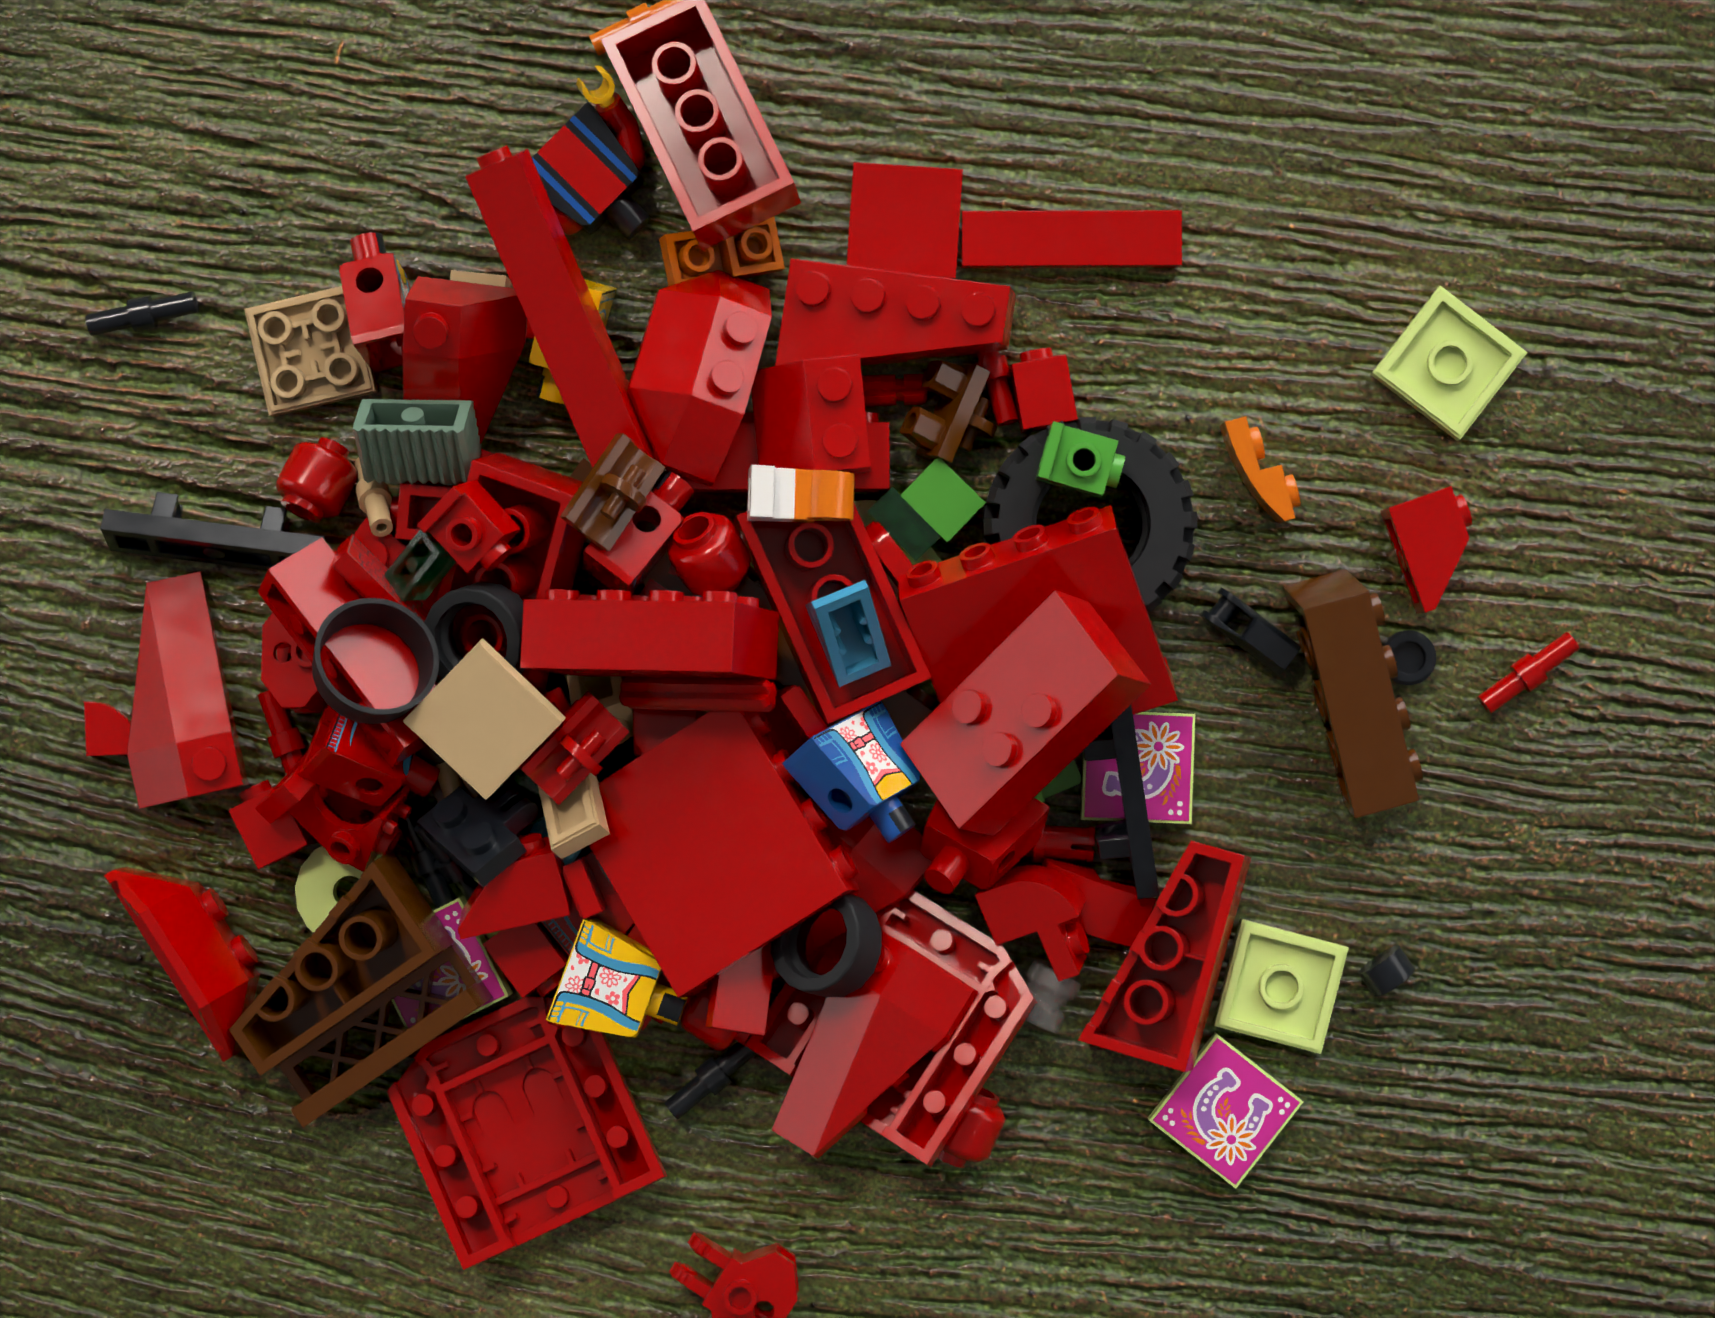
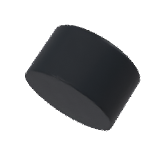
M1396 945L1370 960L1359 970L1358 974L1375 997H1379L1391 992L1408 980L1415 972V967L1401 947Z

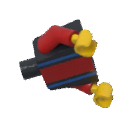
M596 65L595 68L603 77L601 86L594 91H589L580 78L577 79V88L588 101L532 157V160L564 234L572 235L582 229L592 235L608 220L627 240H630L641 231L651 218L631 197L645 181L640 170L644 166L646 155L637 120L620 95L614 92L615 84L612 77L602 66ZM589 102L596 104L595 108Z

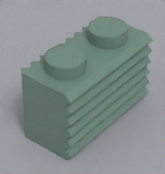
M362 399L353 425V432L364 480L367 483L376 480L378 483L384 481L392 485L407 481L413 484L418 480L422 484L431 481L433 484L438 482L447 486L467 482L471 462L474 459L480 458L482 447L480 436L478 435L475 410L473 409L474 401Z

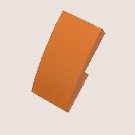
M774 216L703 251L693 231L665 234L659 238L668 286L716 270L729 273L731 277L746 279L785 269Z
M1246 416L1222 423L1219 427L1226 449L1242 482L1253 498L1278 524L1295 519L1293 508L1301 505L1293 474L1284 475L1282 464L1260 470L1258 460L1265 458V449L1258 427L1249 428Z

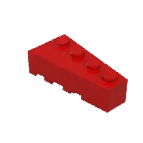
M791 258L775 366L807 359L860 354L862 366L879 363L907 362V360L930 357L942 358L1008 350L1016 294L1011 286Z
M1190 841L1157 899L1152 913L1142 930L1138 932L1127 957L1115 978L1111 980L1101 998V1003L1090 1022L1086 1024L1078 1041L1182 1072L1193 1070L1252 857Z

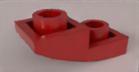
M1044 858L1042 866L1050 867L1065 874L1080 888L1086 899L1079 916L1071 919L1072 923L1078 921L1088 935L1131 947L1138 932L1142 930L1149 918L1156 899L1154 897L1137 899L1136 887L1100 879L1094 869Z

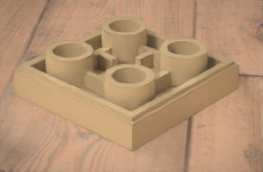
M342 286L244 309L269 416L275 417L378 392L374 372L353 346Z
M482 638L403 722L487 800L566 717Z

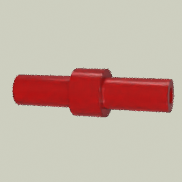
M999 351L977 353L979 361L975 365L990 371L984 387H987L997 425L1006 426L1017 422L1019 418L1007 381L1012 378L1006 355H1000Z
M1565 632L1534 656L1527 653L1509 666L1511 672L1477 696L1479 702L1489 714H1492L1523 690L1530 693L1548 680L1546 674L1580 650L1579 645L1568 632Z
M268 690L257 695L272 735L267 740L274 759L280 757L284 771L287 773L303 756L301 749L306 747L299 728H292L286 709L280 706Z

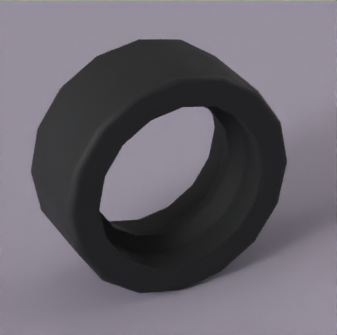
M481 581L447 592L432 605L424 623L431 631L438 647V676L441 680L463 659L457 650L453 637L454 619L457 613L464 607L474 604L482 605L494 612L503 624L507 637V650L504 659L520 674L527 670L520 668L524 601L518 594L502 584Z
M844 895L771 942V955L776 971L789 986L805 993L826 998L844 997L861 988L874 973L881 955L882 930L876 913L864 899L855 895ZM834 909L842 914L847 928L846 946L841 959L834 968L824 975H818L810 969L806 957V940L811 926L822 913Z

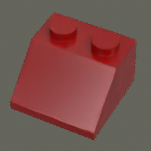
M860 354L807 359L756 371L751 392L759 465L805 470H840L854 474L872 472Z

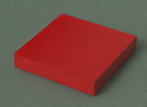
M853 162L847 265L956 279L963 169Z

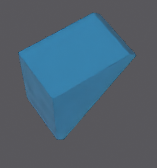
M865 580L805 605L839 687L892 666L871 593Z

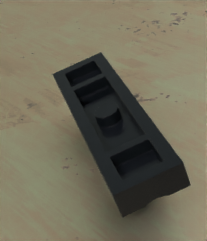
M162 492L156 493L151 515L105 509L100 527L110 551L266 571L323 537L289 532L291 520L287 516L288 510L280 507L265 506L260 528L181 519L183 506L179 503V496Z
M1130 705L1083 750V756L1085 761L1116 759L1125 819L1095 826L1098 853L1100 859L1128 857L1129 862L1132 863L1137 899H1144L1160 895L1132 706Z

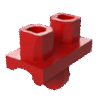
M588 691L563 713L566 717L565 720L519 766L558 805L590 773L596 776L603 769L599 763L630 732Z

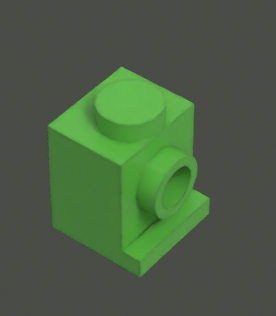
M1053 421L1050 425L1035 480L1101 498L1106 486L1117 488L1125 456L1115 453L1118 440ZM1079 450L1089 451L1094 457L1093 467L1087 471L1077 469L1073 464L1075 452Z

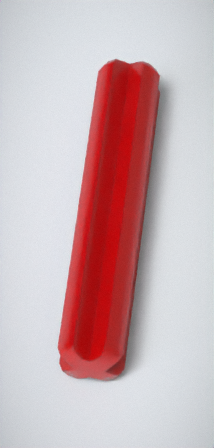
M626 677L620 684L621 693L619 700L621 705L628 706L630 709L770 712L776 706L777 687L775 683L769 682L766 679Z

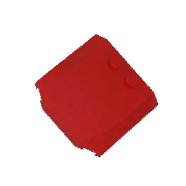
M913 890L908 897L892 907L888 905L876 913L881 930L924 955L974 988L978 993L949 1041L935 1053L930 1050L907 1071L909 1077L897 1088L891 1085L868 1106L867 1115L860 1122L931 1168L1037 1001L1003 945H996L994 940ZM846 932L817 949L815 955L807 959L810 969L814 973L824 975L831 971L839 962L846 946ZM785 983L768 1009L765 1036L751 1035L745 1046L791 1077H794L826 997L805 993Z
M524 997L429 1041L416 1054L415 1060L401 1078L394 1082L387 1090L463 1270L499 1256L667 1177L605 1033L547 1021L546 1018L554 998Z

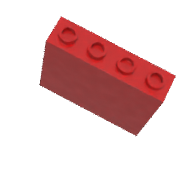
M1112 505L1100 509L1097 507H1085L1070 514L1067 520L1046 527L1043 525H1031L1019 530L1013 538L992 545L989 543H977L964 549L959 556L938 563L932 560L923 561L909 568L905 574L898 576L899 601L932 677L930 679L940 704L1055 590L1089 601L1151 683L1131 704L1133 715L1178 701L1171 670L1166 657H1163L1116 525Z
M709 711L598 783L610 834L589 846L678 998L695 996L712 984L710 980L842 896L854 895L860 891L853 878L859 874L853 859L841 845L837 848L834 847L824 830L830 826L826 814L812 798L806 800L795 782L796 780L782 764L790 756L783 749L777 752L767 733L772 730V726L764 712Z

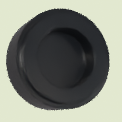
M1413 630L1399 631L1387 637L1382 643V646H1390L1396 661L1398 677L1390 679L1392 682L1400 685H1415L1426 680L1433 672L1436 665V651L1432 642L1424 634Z

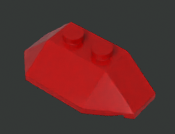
M716 270L659 289L656 293L627 393L642 429L654 449L652 453L655 460L666 467L664 470L708 486L714 484L746 410L772 318L770 289L739 277H731L729 273Z
M131 867L114 869L105 874L104 877L127 910L212 1043L222 1062L243 1051L229 1029L255 999L260 974L254 964L258 962V957L248 940L241 934L235 937L224 918L229 913L221 897L212 888L205 890L199 882Z

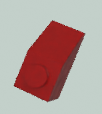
M1452 486L1380 510L1416 614L1436 609L1470 539L1466 527L1472 525L1469 507L1462 494L1455 496Z
M528 833L518 836L526 852L486 886L482 887L478 884L461 911L458 925L460 940L570 915L572 896L561 872L563 870L562 867L565 866L564 861L551 850L549 837L542 838L540 833Z

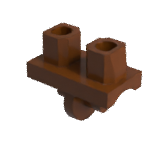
M942 360L931 361L928 364L921 380V387L940 396L934 413L921 407H912L907 413L900 429V433L919 447L916 455L927 461L933 462L934 459L939 458L945 462L952 463L957 449L970 452L977 436L988 439L994 438L997 426L984 419L991 401L980 396L990 371L978 365H956Z
M616 433L560 518L601 550L610 551L635 512H640L647 503L646 496L666 467L641 451L625 434Z

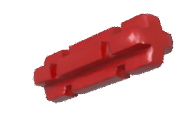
M904 374V379H895V375L862 376L865 406L896 405V401H904V405H922L926 403L928 398L927 390L921 387L923 374Z

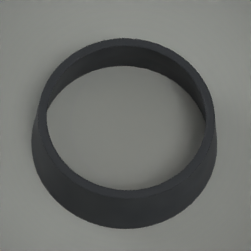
M380 598L353 600L341 605L330 613L319 628L312 661L313 679L324 701L345 718L365 724H382L396 720L421 702L431 691L437 679L439 653L436 641L423 620L403 605ZM352 625H375L395 633L409 646L417 661L419 681L415 695L409 703L391 709L368 708L352 702L335 689L324 672L320 657L324 644L333 634Z

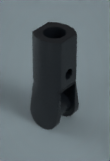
M1221 587L1217 592L1221 596L1210 612L1204 610L1200 616L1279 676L1297 655L1301 645L1232 593ZM1238 610L1250 618V621L1240 634H1237L1227 626Z

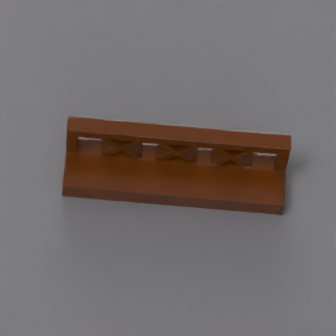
M456 943L278 1064L302 1099V1102L293 1107L291 1111L303 1128L493 998ZM448 961L467 987V989L454 998L431 993L435 970ZM423 979L421 991L410 989L411 986ZM397 996L420 1001L416 1024L410 1028L388 1023L391 1000ZM429 1003L442 1005L428 1015ZM380 1008L378 1021L366 1018ZM353 1026L376 1030L373 1053L368 1057L345 1052L348 1030ZM386 1033L398 1035L384 1045ZM337 1038L335 1050L323 1048ZM311 1055L333 1060L330 1083L318 1091L315 1090L298 1065ZM343 1062L354 1064L352 1068L341 1074Z

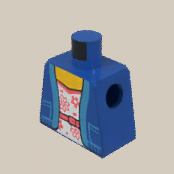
M881 701L812 736L782 763L792 777L839 829L847 831L870 817L887 843H891L916 825L899 798L920 782V772L900 745L903 740Z

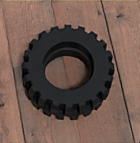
M1079 417L1075 421L1065 423L1060 421L1058 423H1062L1065 426L1118 440L1115 453L1125 456L1119 483L1134 499L1141 522L1139 540L1133 554L1129 558V562L1149 613L1160 605L1162 600L1176 588L1183 578L1182 573L1187 562L1191 561L1195 548L1193 536L1194 530L1197 529V511L1193 512L1191 496L1194 494L1188 480L1184 481L1177 468L1180 464L1170 452L1166 454L1156 444L1157 439L1145 431L1139 433L1129 428L1128 423L1114 419L1109 422L1096 420V417ZM1050 425L1020 443L998 470L989 489L984 506L982 520L984 543L992 545L1013 538L1019 530L1036 525L1040 504L1047 492L1054 486L1035 480ZM1079 450L1073 455V464L1077 469L1087 471L1093 467L1094 457L1087 450Z

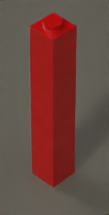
M505 145L477 157L480 168L466 175L465 178L592 468L616 433L625 434L641 451L655 459L652 453L654 449L642 429L627 393L628 379L528 148L512 155L508 145Z

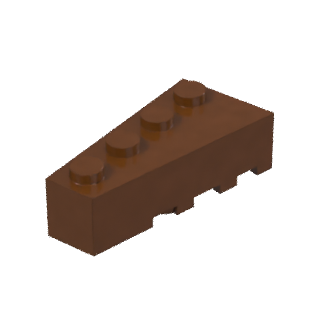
M1347 569L1283 586L1287 604L1293 605L1304 620L1305 627L1295 632L1298 643L1301 645V653H1304L1310 670H1317L1319 678L1312 680L1311 689L1323 722L1330 721L1332 730L1325 731V738L1345 806L1354 818H1359L1419 801L1415 782L1423 780V773L1416 751L1414 749L1407 750L1403 731L1411 728L1410 719L1402 697H1394L1390 679L1398 677V670L1390 646H1382L1378 627L1385 625V615L1378 594L1376 592L1370 594Z
M393 852L374 860L367 867L356 884L338 901L328 913L327 918L302 943L286 966L268 983L229 1029L260 1076L455 943Z

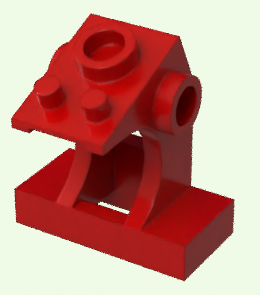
M306 752L255 809L269 824L288 811L327 850L335 861L341 864H349L364 872L378 855L382 857L392 852L397 845L403 831L398 828V820L400 817L406 820L412 811V808L405 804L410 788L405 785L382 806H371L299 776L298 774L306 757ZM323 800H325L345 821L341 820L334 813H332L325 805Z

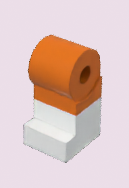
M752 464L748 469L747 521L814 523V521H852L854 518L855 474L831 470L775 468V466Z

